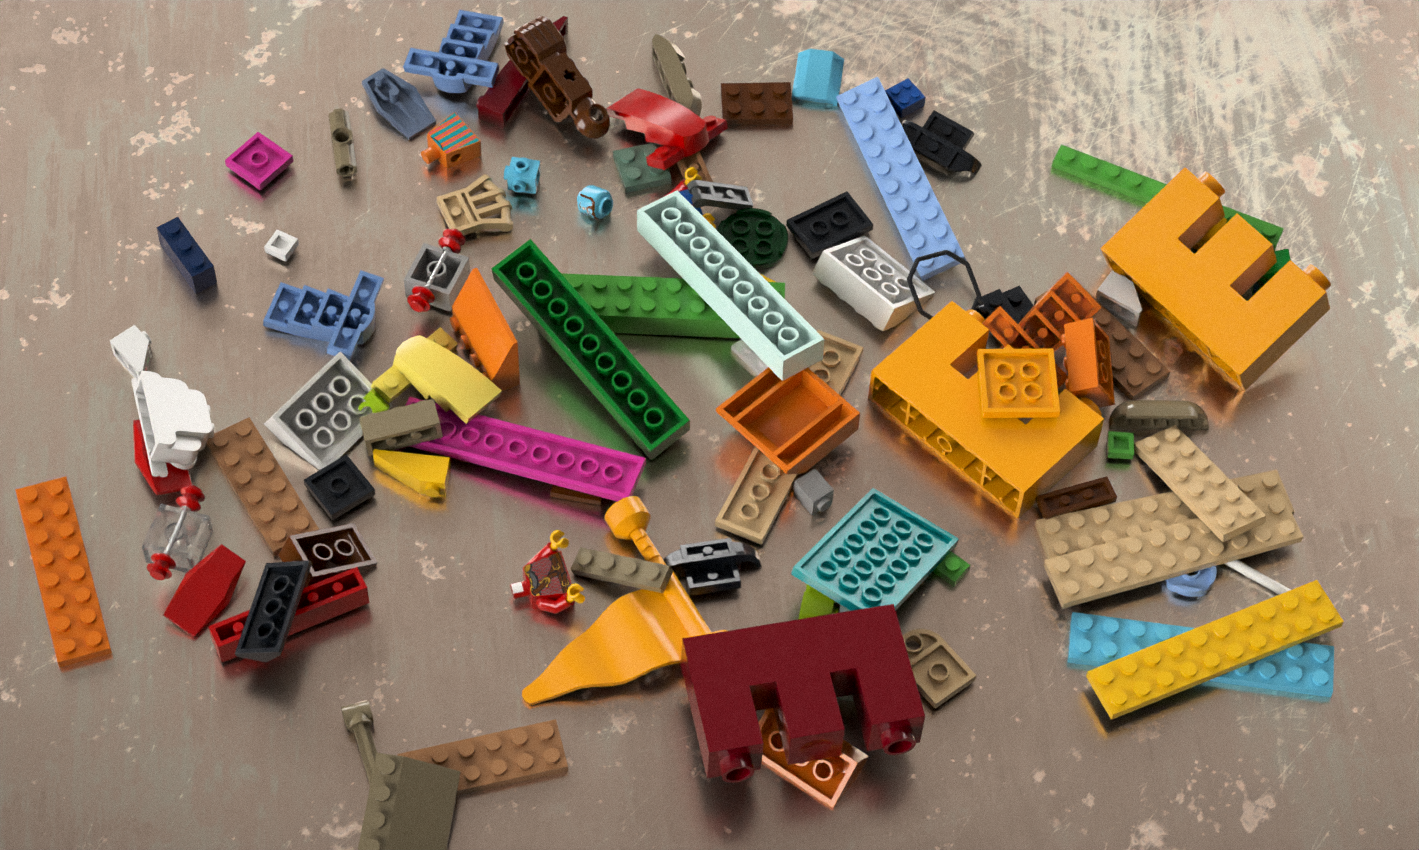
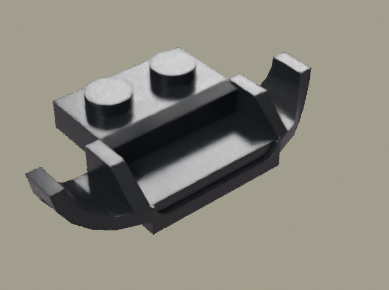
M933 110L923 127L909 120H902L901 125L914 151L942 165L948 171H969L976 175L982 164L965 151L974 136V132L935 110Z
M731 538L680 545L679 550L670 553L663 559L666 565L670 566L674 572H679L680 578L686 579L690 596L741 588V579L738 570H741V562L751 561L756 564V567H762L759 555L754 548L741 542H732Z

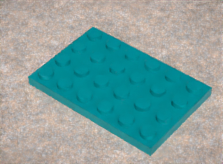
M872 488L793 567L791 575L850 611L894 604L895 610H897L946 558L949 552L957 546L959 538Z

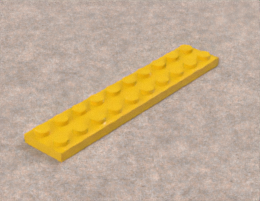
M1315 580L1089 670L1086 677L1112 720L1340 628L1344 621L1318 580Z

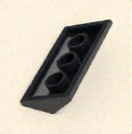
M310 560L266 563L235 651L237 657L268 662L282 654L312 565Z

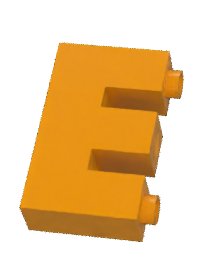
M1184 168L1101 247V251L1107 265L1114 272L1124 275L1134 283L1136 292L1246 391L1330 310L1326 290L1331 286V283L1315 266L1310 264L1302 271L1290 260L1256 294L1246 301L1242 295L1277 262L1273 244L1237 213L1195 254L1190 251L1225 216L1220 200L1225 190L1209 173L1204 172L1197 178L1187 168Z
M951 301L871 370L868 399L1019 519L1036 503L1037 495L1047 493L1097 447L1104 418L1099 407L1092 400L1086 397L1078 399L1067 389H1064L1058 395L1060 406L1059 418H1032L1027 424H1024L1020 420L1021 418H982L979 373L977 371L969 379L964 375L978 364L977 351L978 349H986L989 329L982 324L985 319L977 311L972 309L965 311ZM1008 344V345H1007L1006 347H1004L1003 349H1014V348H1012V347Z

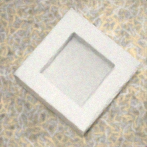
M276 230L264 246L265 253L286 262L299 245L298 238Z

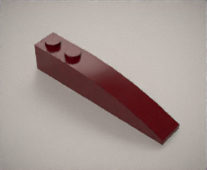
M562 16L553 24L563 38H565L568 33V17ZM511 60L508 61L497 75L493 88L488 87L484 96L481 95L476 104L480 120L502 129L505 128L531 89L528 86L529 81L520 74Z

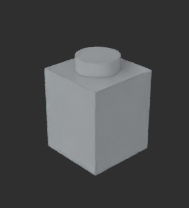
M816 469L795 480L794 495L811 515L819 511L823 512L831 506L834 489Z

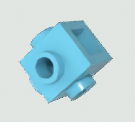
M512 157L510 166H505L504 180H507L508 190L518 193L536 194L541 176L540 161L524 157Z

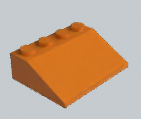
M474 268L452 306L453 317L450 318L453 330L455 332L459 331L461 335L460 341L464 350H469L473 367L475 369L478 368L485 377L502 391L520 385L518 342L478 268Z

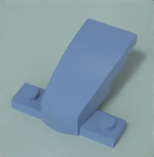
M459 10L455 23L450 24L447 37L442 38L439 53L410 48L403 66L404 71L430 76L433 78L435 87L448 93L467 92L472 84L493 88L500 67L498 63L487 60L503 27V17Z
M360 270L349 297L329 288L325 293L306 285L303 286V289H299L280 282L263 320V326L296 336L329 342L327 354L335 356L341 352L351 361L357 344L365 343L375 330V302L383 285L384 278Z

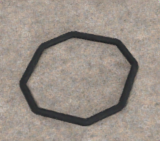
M949 250L917 257L907 277V283L918 312L929 320L934 316L923 311L912 282L920 261L943 255L950 256L966 266L977 295L971 308L972 310L976 311L978 298L981 297V292L968 261Z

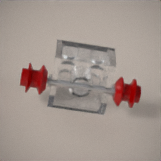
M189 485L180 489V493L183 496H179L176 499V503L180 508L160 504L142 545L145 561L150 563L147 565V570L154 579L164 580L171 578L172 572L169 569L187 573L202 560L213 534V528L209 515L197 513L201 509V505L198 502L205 500V495L197 486Z

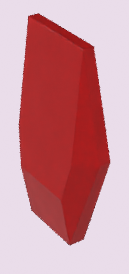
M140 419L134 420V462L156 496L179 492L182 487L192 485L189 469H179L167 462L168 475L166 477L152 476Z
M223 544L219 545L185 574L163 616L192 637H195L229 605L246 561Z

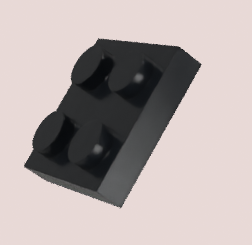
M347 454L304 479L305 487L332 521L376 495L373 486Z

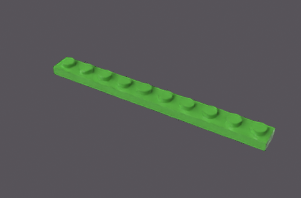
M1064 145L1060 146L1052 162V167L1145 203H1148L1167 185ZM1222 205L1225 214L1224 218L1227 219V222L1238 213L1273 244L1275 251L1284 228Z

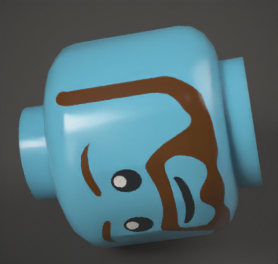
M588 185L579 192L577 205L580 213L594 219H602L612 211L613 200L609 191L595 185Z

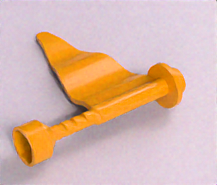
M629 496L613 504L605 514V521L614 536L618 539L633 540L645 561L666 565L646 533L651 515L641 499L637 496ZM673 571L664 593L640 589L628 593L613 602L583 634L569 643L536 680L522 690V697L527 704L534 705L582 688L625 684L658 668L680 663L682 638L728 630L711 632Z

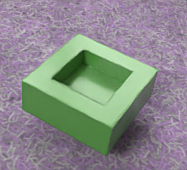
M1108 431L1107 458L1133 459L1134 433Z
M950 551L946 558L934 569L933 573L955 587L970 570V564Z

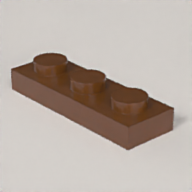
M1106 476L1037 495L1036 503L1043 518L1049 519L1071 512L1116 502L1117 495Z

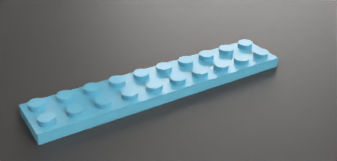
M1072 612L1067 663L1099 667L1195 628ZM1302 642L1209 681L1331 697L1333 694L1334 646Z

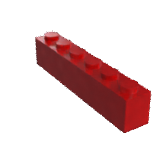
M355 567L305 587L288 636L370 603L367 586L358 568ZM250 610L208 626L212 643L221 662L237 657L235 651Z

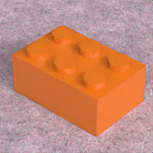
M1093 318L1064 324L1065 334H1062V342L1066 348L1064 366L1068 371V379L1065 381L1066 389L1078 399L1081 397L1089 398L1099 408L1115 405L1109 336Z

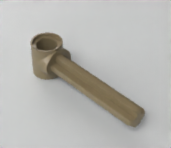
M368 700L342 706L341 710L347 730L355 733L369 784H371L377 750L370 730L374 723L372 711Z

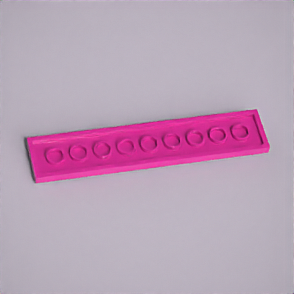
M409 397L405 406L423 400ZM436 403L435 406L443 437L409 446L614 501H619L633 495L646 465V458L479 414L466 424L451 409L445 412Z

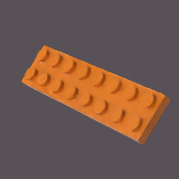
M67 477L15 489L59 668L111 654L112 651Z

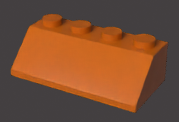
M766 709L759 721L764 743L762 761L831 807L837 805L855 782L869 757L843 740L841 756L787 765L774 709Z

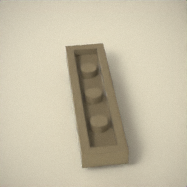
M580 547L571 566V571L575 575L658 593H664L673 573L672 568L668 565Z

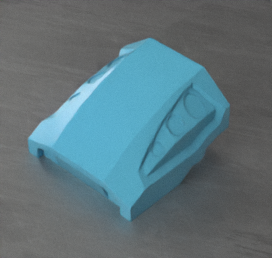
M808 49L798 53L792 101L797 99L838 106L836 97L840 94L844 59L833 51Z

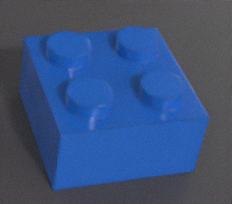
M909 78L885 90L895 113L901 119L925 106L926 97Z

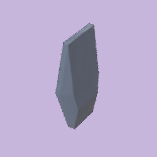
M382 68L362 81V86L376 111L408 140L436 124L434 116L416 87L390 71Z

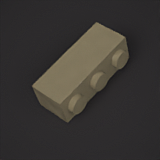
M434 399L423 400L414 404L394 407L390 410L359 417L369 456L373 455L374 449L390 451L443 437Z

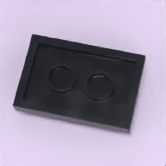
M848 191L786 221V226L811 259L820 256L823 250L851 241L873 230V223Z

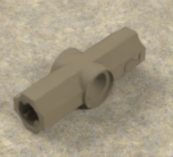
M342 108L334 109L333 112L329 113V123L336 172L343 177H349L357 172L349 111H345Z

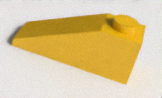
M374 449V465L377 469L420 494H425L429 497H446L451 474L450 457Z

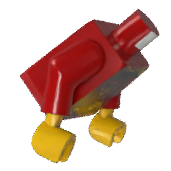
M555 530L550 536L551 542L545 545L523 567L524 581L510 584L514 599L528 596L532 609H540L554 614L574 606L575 602L580 604L585 601V596L579 593L584 588L579 584L571 583L562 552L557 549L558 547L563 549L569 545L568 539L562 538L560 540L564 536V532Z

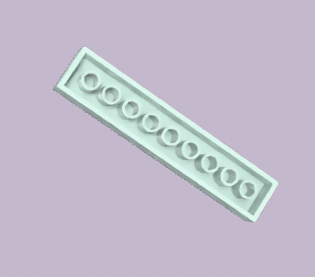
M678 191L637 210V231L782 381L823 360L824 338Z

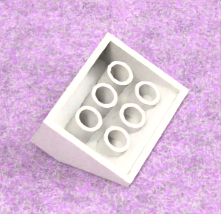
M866 236L823 250L812 272L819 279L820 283L828 286L840 299L850 304L858 314L863 315L872 322L875 328L881 331L897 326L917 310L907 283L910 271ZM914 275L912 282L922 306L934 296L935 291Z
M339 352L272 415L264 425L284 445L318 470H321L338 460L363 436L359 417L372 413V409L366 406L359 411L358 407L363 401H366L364 396L372 389V384Z

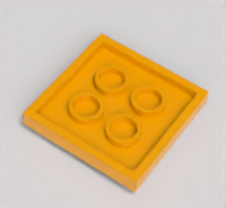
M978 349L977 362L982 418H1059L1060 406L1054 349Z

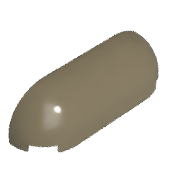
M1129 400L1119 404L1112 411L1109 418V429L1165 430L1176 425L1180 430H1209L1206 413L1199 405L1190 401Z

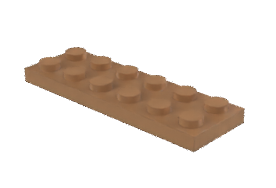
M1084 288L1102 307L1091 318L1109 336L1113 383L1130 400H1136L1168 378L1170 371ZM1046 292L1035 298L1034 305Z
M250 417L214 433L212 438H208L206 443L208 450L273 557L279 555L289 536L319 530Z
M556 719L397 754L398 756L460 771L457 796L568 771V764Z

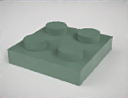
M649 143L613 151V158L625 193L671 184L669 169L662 170L647 165L646 157L655 152V149L661 147L660 144Z

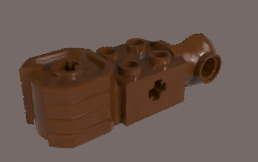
M539 16L535 20L528 22V24L526 23L514 30L515 35L511 36L508 42L505 43L507 56L520 74L529 81L528 86L554 121L562 122L571 116L577 130L588 138L598 139L608 133L610 127L608 112L604 106L596 104L593 100V89L589 85L588 80L576 68L574 61L566 54L565 39L552 21L547 17Z

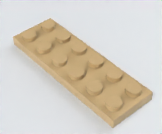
M1176 425L1134 443L1135 453L1222 542L1265 523L1266 515Z

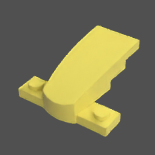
M441 327L428 338L419 335L404 341L397 348L393 366L374 380L371 388H374L388 403L392 402L413 385L426 400L431 397L445 412L451 409L466 424L495 401L502 392L500 388L477 369L452 353L457 348L458 343Z

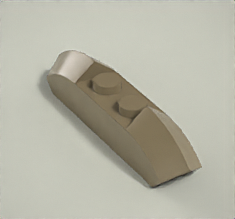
M655 34L652 39V57L669 99L683 105L700 117L702 109L701 96L699 92L693 89L691 79L686 77L683 53L672 41L664 36Z

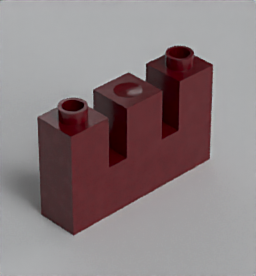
M894 604L682 638L681 669L707 779L722 776L725 782L736 783L750 778L755 770L761 769L764 743L756 714L758 710L774 709L787 765L841 756L845 728L836 697L853 696L867 751L883 749L884 753L888 755H900L912 750L916 743H919L921 740L925 713Z

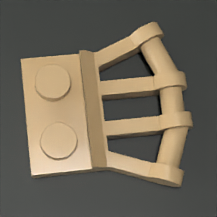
M487 174L482 175L466 188L437 197V204L449 229H458L462 232L463 236L473 232L478 234L482 229H499L503 232H509L513 229V221L511 220V210L513 207L510 201L506 200L504 189L496 186ZM480 189H486L488 191L485 193L472 196ZM491 201L497 202L495 204L480 209L475 208V206H479ZM495 214H501V218L483 219Z

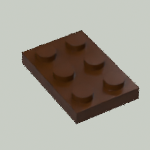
M791 82L721 83L722 119L727 120L728 126L793 124Z

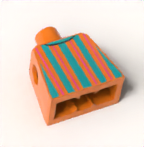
M454 112L428 132V148L421 152V156L426 164H430L438 159L445 168H451L480 157L481 141Z

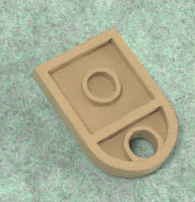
M914 629L903 635L918 691L934 708H937L976 680L977 675L937 633L927 629ZM916 641L919 643L920 648L912 650L907 647L906 643Z

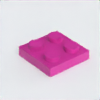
M260 132L254 134L225 159V164L229 169L259 190H262L294 162L293 155Z

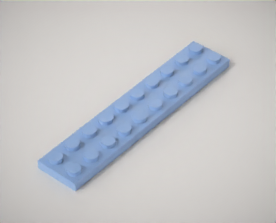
M879 78L871 79L838 95L836 99L913 262L917 257L943 250H949L966 260ZM948 255L920 261L917 271L922 281L961 263Z

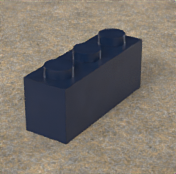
M179 217L156 227L161 247L195 294L217 284L214 265Z

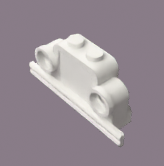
M141 371L139 379L132 378L131 382L152 476L166 477L168 475L166 462L179 469H191L196 463L198 452L204 449L208 438H212L215 431L214 423H211L210 406L207 405L205 396L197 390L188 389L187 385L181 380L163 378L155 372Z

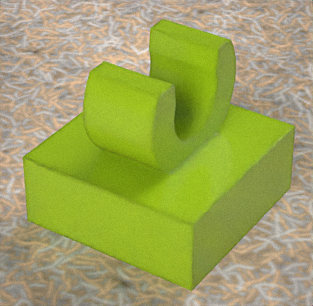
M372 388L364 396L366 401H363L358 409L361 411L364 407L368 406L372 409V413H378L388 410L390 405Z

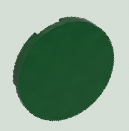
M745 208L737 210L735 214L721 221L717 228V231L756 271L765 270L776 265L784 257L788 248V231L786 226L772 216L771 212L763 209Z

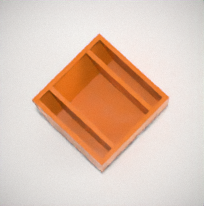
M768 367L716 408V412L786 474L807 472L859 429L860 412L809 368L782 381Z

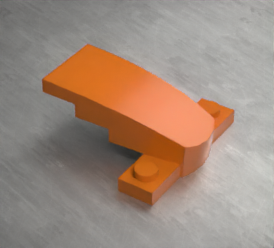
M1066 272L1030 309L1019 324L1001 306L991 313L982 324L1002 344L1000 349L1009 344L1014 349H1054L1055 352L1063 345L1062 334H1065L1064 324L1089 319L1102 307ZM1055 363L1057 387L1059 388L1068 379V376Z

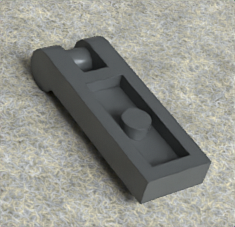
M693 180L687 184L689 193L693 195L691 198L693 206L696 208L712 206L740 210L754 206L748 187L702 180Z

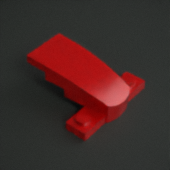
M637 88L606 108L609 117L625 121L626 129L644 133L646 142L664 145L655 149V152L646 157L648 166L666 170L684 157L702 150L711 139L728 129L727 120L713 115L702 119L683 105Z

